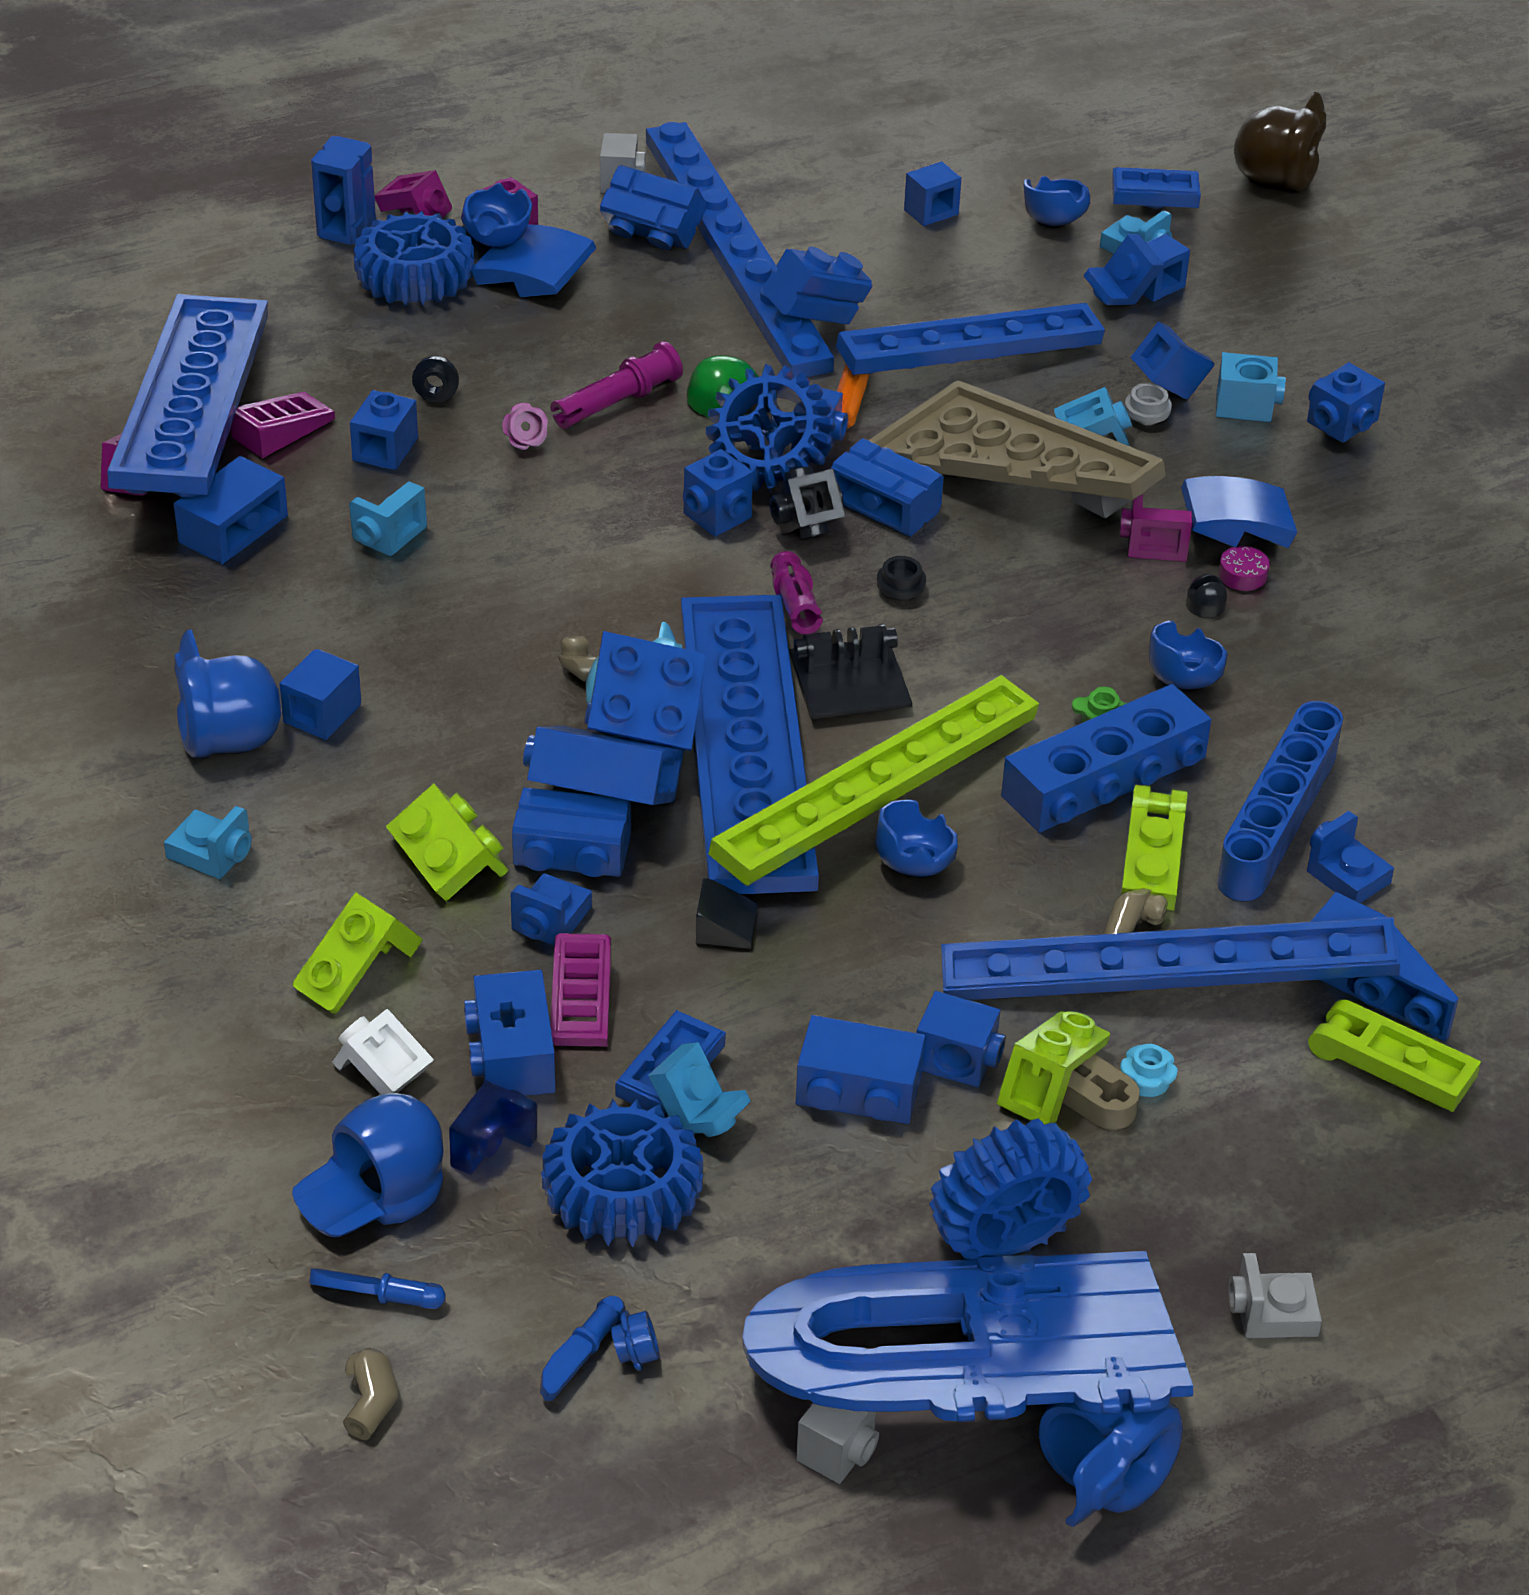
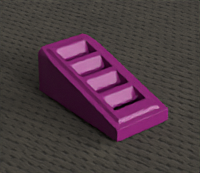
M305 391L237 407L231 425L232 438L259 457L264 458L335 419V411Z
M560 933L555 936L551 1004L553 1046L608 1047L611 983V937L609 935ZM566 978H595V979H566ZM565 999H597V1000H565ZM564 1017H597V1022H596V1021H563V1018H564Z

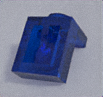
M486 1080L449 1127L450 1166L471 1175L485 1156L492 1157L496 1153L503 1137L531 1147L537 1139L536 1102L528 1099L516 1090H508Z

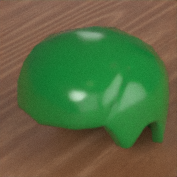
M715 355L705 358L697 365L691 375L687 388V403L697 413L708 417V409L722 408L715 398L716 392L731 394L732 390L728 384L730 378L737 380L739 384L747 381L745 377L746 368L751 369L756 377L759 376L750 364L737 357Z

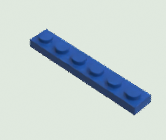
M1079 303L843 331L838 334L836 348L853 375L872 374L881 371L913 369L921 366L945 363L954 364L961 361L986 358L995 359L1002 356L1026 353L1035 354L1042 351L1102 344L1105 329L1088 304Z

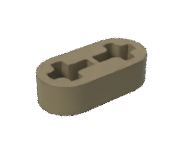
M1094 1054L1072 1071L1063 1104L1103 1129H1123L1131 1125L1136 1118L1140 1090L1137 1083L1131 1077Z

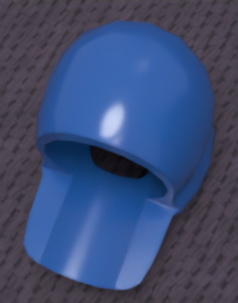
M192 629L186 630L181 638L179 652L175 654L174 670L180 692L177 719L184 749L193 758L204 759L212 754L246 753L261 747L276 732L282 715L279 689L269 669L257 659L247 656L233 655L211 660L201 658Z
M386 1093L369 1098L349 1112L334 1128L332 1133L333 1155L329 1161L303 1178L293 1187L292 1191L294 1202L301 1214L315 1229L326 1236L340 1237L374 1220H378L384 1225L404 1223L420 1215L436 1201L442 1187L444 1178L441 1165L444 1147L439 1121L426 1104L411 1095ZM372 1166H375L380 1178L382 1193H376L371 1190L360 1177L362 1173Z
M1170 1402L1163 1409L1145 1413H1133L1130 1404H1122L1123 1407L1120 1414L1107 1415L1086 1412L1079 1409L1075 1403L1049 1404L1046 1407L1039 1425L1038 1436L1041 1449L1052 1468L1067 1483L1076 1488V1506L1073 1513L1065 1519L1066 1525L1074 1527L1101 1508L1116 1513L1131 1511L1142 1505L1161 1487L1177 1459L1182 1441V1417L1179 1409Z

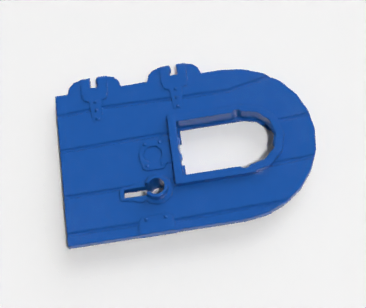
M1146 1251L1051 1256L978 1257L970 1260L870 1264L834 1268L807 1275L803 1279H796L773 1290L757 1302L750 1315L746 1317L742 1336L743 1350L749 1366L765 1382L789 1396L803 1400L808 1399L820 1406L851 1411L902 1412L931 1410L935 1417L945 1421L972 1422L975 1421L976 1411H984L988 1421L1005 1420L1024 1413L1027 1405L1075 1403L1081 1410L1103 1415L1120 1414L1123 1407L1122 1404H1130L1133 1413H1145L1163 1409L1169 1405L1170 1398L1193 1396V1383ZM960 1323L962 1333L967 1335L969 1342L879 1346L874 1349H866L863 1347L836 1346L822 1340V1338L831 1332L852 1328Z

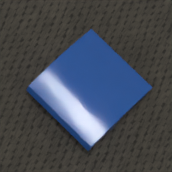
M528 224L522 238L507 247H491L474 265L471 271L477 285L514 282L520 297L557 294L596 250V246L593 240L568 230Z
M1229 476L1185 479L1181 486L1187 511H1192V531L1233 547H1237L1244 532L1286 548L1290 547L1297 534L1283 488L1252 479Z

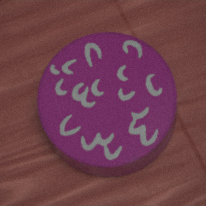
M1246 546L1233 547L1226 550L1221 556L1219 577L1224 584L1240 591L1256 590L1267 582L1270 561L1258 549Z

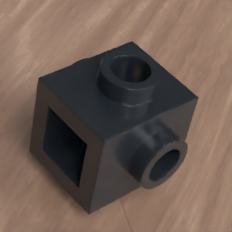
M812 466L791 470L784 473V482L771 488L772 496L769 499L771 516L777 525L780 524L783 535L799 532L801 540L829 533L828 524L845 517L843 495L840 486L836 482L833 469L813 473Z

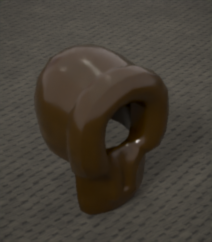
M1314 92L1305 108L1300 110H1292L1281 106H1266L1255 111L1245 120L1235 140L1234 155L1239 170L1249 180L1259 185L1285 187L1287 190L1297 192L1305 190L1310 185L1318 169L1319 154L1317 150L1326 129V113L1324 112V103L1320 94Z

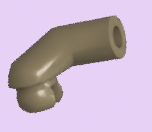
M566 636L561 641L562 654L558 655L561 666L580 680L586 682L590 668L597 657L588 654V641L585 637Z
M1144 888L1121 894L1114 904L1103 934L1132 933L1135 926L1142 924L1143 920L1153 925L1162 923L1168 906L1166 898L1161 895H1153L1150 889Z
M366 1348L353 1353L348 1358L345 1367L347 1376L355 1375L352 1384L359 1386L362 1396L346 1416L343 1424L351 1435L360 1440L370 1439L399 1396L389 1358L381 1351L373 1348Z

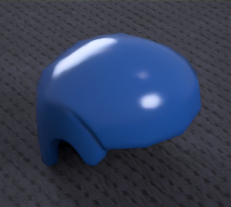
M1042 176L1035 188L1031 186L1029 179L1024 180V199L1027 213L1039 224L1054 227L1063 226L1077 220L1088 210L1090 192L1088 187L1078 180H1050L1048 177Z
M497 183L487 190H476L465 198L461 220L465 229L476 241L492 247H507L518 241L525 234L533 204L524 189H519L516 193H510L505 190L501 183Z
M1166 621L1153 627L1149 643V663L1159 681L1166 685L1173 683L1179 689H1201L1212 685L1223 676L1228 653L1220 642L1205 637L1201 628H1196L1192 634L1184 636L1178 633L1174 621Z
M916 800L891 801L882 807L879 812L875 841L876 851L883 863L892 870L904 875L926 877L939 874L956 859L958 835L946 825V819L943 814H939L935 819L925 818L921 814L919 803Z

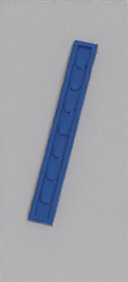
M1393 917L941 944L943 993L966 1000L1399 975L1400 969Z

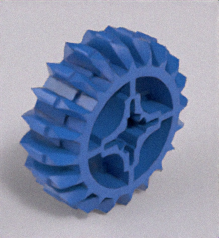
M405 211L404 215L397 217L388 214L385 221L374 220L372 227L363 228L361 236L356 238L354 270L357 272V279L361 281L363 289L371 291L375 298L386 297L387 303L403 301L405 306L410 302H419L424 306L425 301L429 300L439 303L444 295L449 297L456 296L457 289L466 288L467 280L472 278L471 269L474 268V246L471 244V237L467 236L465 227L456 226L454 219L442 220L440 214L427 216L423 211L416 215H409Z
M765 364L762 369V376L756 377L751 369L746 368L745 377L747 381L739 384L737 380L729 379L728 384L732 390L730 395L716 392L715 398L722 408L708 409V417L710 421L715 423L706 427L705 430L708 439L714 441L709 445V452L712 454L722 449L753 471L752 491L757 492L765 481L769 492H771V488L778 485L779 481H785L784 473L808 467L810 463L824 466L826 460L819 450L832 449L833 446L832 438L827 435V433L835 430L833 418L827 416L831 413L832 407L829 400L821 399L823 391L818 384L809 386L810 380L805 373L801 372L793 378L790 367L784 365L777 376H775L772 367ZM777 398L795 402L806 411V415L796 416L794 412L781 411L777 404ZM758 403V406L751 414L743 416L750 407ZM772 414L778 428L773 427L775 431L769 434L768 442L762 430L768 431L766 426L772 424ZM745 441L747 446H759L764 455V460L753 459L742 454L736 449L735 442ZM799 441L790 452L783 455L786 446Z
M612 1098L607 1109L600 1110L589 1103L585 1117L569 1114L565 1128H554L550 1144L545 1146V1152L542 1156V1189L545 1190V1196H547L552 1214L561 1215L565 1229L580 1226V1232L585 1241L596 1234H601L608 1247L615 1237L626 1238L633 1247L638 1236L645 1234L657 1242L661 1233V1227L677 1231L679 1222H681V1216L692 1215L696 1199L699 1198V1193L703 1188V1156L700 1154V1148L696 1147L697 1141L694 1138L693 1130L683 1129L679 1115L664 1118L660 1104L648 1111L642 1110L637 1098L630 1107H619ZM586 1165L591 1169V1172L582 1177L579 1171ZM659 1167L664 1168L666 1171L662 1178H658L654 1174V1171Z
M1037 1118L1024 1126L1017 1119L1005 1130L1000 1131L994 1126L989 1136L981 1140L973 1138V1145L966 1151L954 1152L955 1162L939 1170L941 1180L937 1181L930 1188L934 1198L929 1203V1206L943 1240L946 1244H950L954 1252L961 1253L965 1260L978 1257L1013 1256L1016 1253L1030 1251L1032 1247L1040 1243L1047 1245L1048 1238L1055 1232H1065L1067 1230L1065 1222L1068 1219L1078 1217L1081 1214L1079 1204L1085 1202L1090 1197L1087 1187L1093 1179L1088 1171L1089 1166L1083 1158L1085 1155L1076 1140H1071L1068 1133L1061 1130L1055 1122L1044 1125Z

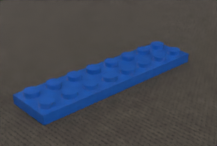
M176 295L107 470L108 488L124 489L134 494L156 491L171 492L181 497H193L199 494L208 495L268 319V300Z
M781 594L681 598L684 649L706 653L693 742L707 878L724 885L738 894L818 891L819 873L815 847L748 886L708 855L713 837L807 785Z

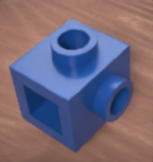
M1350 362L1346 363L1329 375L1319 378L1311 387L1308 396L1310 405L1307 422L1325 432L1328 436L1344 443L1359 432L1366 431L1373 423L1378 421L1385 382Z
M722 449L684 467V514L714 537L752 518L753 471Z

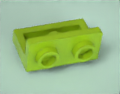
M434 783L386 825V828L434 891L446 902L487 865L501 878L509 871L508 867L498 856L504 849L503 845L483 824L476 828L472 823L478 817V814L458 792L449 798Z

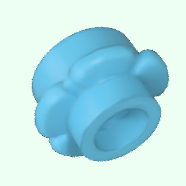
M1143 1044L1130 1048L1126 1052V1058L1120 1063V1070L1137 1083L1140 1090L1139 1095L1144 1097H1155L1166 1092L1169 1085L1176 1079L1178 1072L1177 1067L1173 1065V1055L1155 1044Z

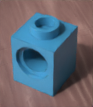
M1222 352L1216 392V417L1271 422L1274 404H1283L1286 377L1277 376L1278 357Z

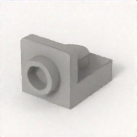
M1243 1253L1239 1275L1230 1276L1228 1296L1231 1312L1233 1314L1240 1313L1245 1338L1318 1337L1322 1320L1312 1273L1260 1274L1256 1253Z

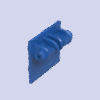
M603 631L591 703L587 705L584 718L587 729L691 751L706 653Z

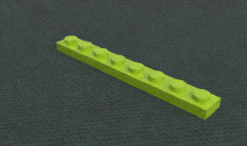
M1000 675L713 837L708 855L748 886L874 813L889 802L898 799L1035 719L1039 703L1004 676Z

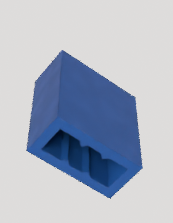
M562 725L536 727L535 736L530 735L527 739L523 764L525 767H529L527 777L529 781L656 805L675 802L684 750Z

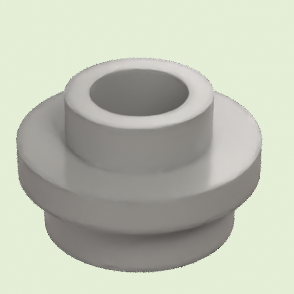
M1143 383L1136 385L1125 400V408L1129 417L1143 425H1153L1164 421L1171 413L1172 404L1168 398V392L1157 384Z

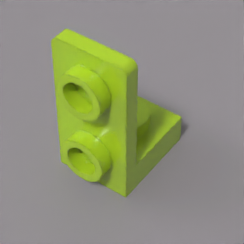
M355 892L294 979L293 987L329 1012L335 1014L341 1009L380 951L387 955L392 946H394L411 958L424 939L398 919Z
M1060 1011L1014 1044L996 1104L1029 1120L1039 1118L1044 1125L1056 1122L1072 1071L1108 1044L1110 1032L1095 1026L1094 1020L1085 1014L1073 1011Z

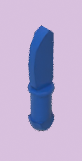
M318 1268L311 1269L309 1283L312 1285L378 1295V1301L381 1304L394 1302L437 1309L441 1307L446 1298V1293L439 1284L394 1278L388 1273L383 1274L380 1279Z
M609 1296L599 1301L596 1306L597 1309L581 1327L576 1328L572 1336L551 1356L541 1374L540 1394L545 1401H553L589 1359L590 1354L597 1352L600 1342L609 1333L611 1327L621 1323V1313L626 1310V1307L619 1297Z

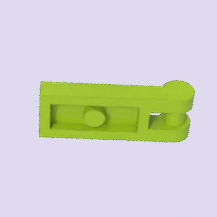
M1135 784L1121 894L1142 888L1150 889L1151 894L1164 896L1168 902L1167 910L1174 911L1188 791L1172 789L1171 794L1150 792L1151 786ZM1147 813L1168 815V819L1147 816Z
M1345 999L1334 1003L1326 1015L1327 1023L1318 1025L1308 1039L1310 1050L1320 1059L1333 1061L1338 1058L1451 1112H1454L1478 1077L1481 1061Z

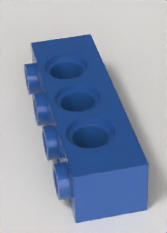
M1172 683L1006 756L1001 797L1038 833H1041L1060 823H1067L1074 817L1102 804L1111 803L1116 798L1133 791L1135 784L1150 785L1159 778L1186 766H1192L1201 759L1206 758L1212 719Z

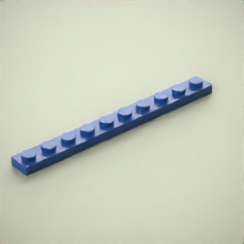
M667 122L658 127L647 128L646 144L667 179L697 187L706 202V210L697 228L781 366L790 367L793 378L801 372L805 373L808 377L832 373L834 370V356L810 319L783 315L764 294L763 287L773 271L777 272V266L687 123Z

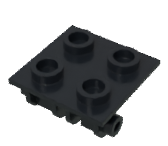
M885 624L860 628L859 641L854 627L847 630V642H843L840 629L833 630L832 635L830 632L803 634L802 639H794V648L789 649V653L812 719L912 707L911 697L892 649L898 646L895 628H886Z

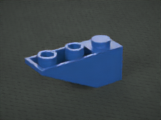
M1335 892L1310 922L1382 918L1386 916ZM1396 927L1395 932L1400 960L1399 975L1320 980L1444 1042L1450 1036L1459 998Z

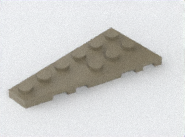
M960 380L955 381L868 440L879 445L881 448H890L896 454L920 465L929 466L940 474L1134 500L1166 476L1164 460Z

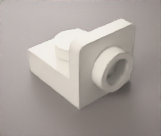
M386 1009L371 1022L362 1016L351 1024L338 1038L343 1046L332 1063L339 1071L352 1063L371 1085L383 1095L401 1091L427 1070L434 1059L395 1016Z

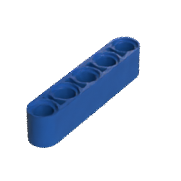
M1309 701L1297 709L1226 834L1222 848L1217 885L1219 890L1228 898L1242 902L1252 901L1259 898L1265 892L1335 763L1343 723V715L1336 706L1322 701Z

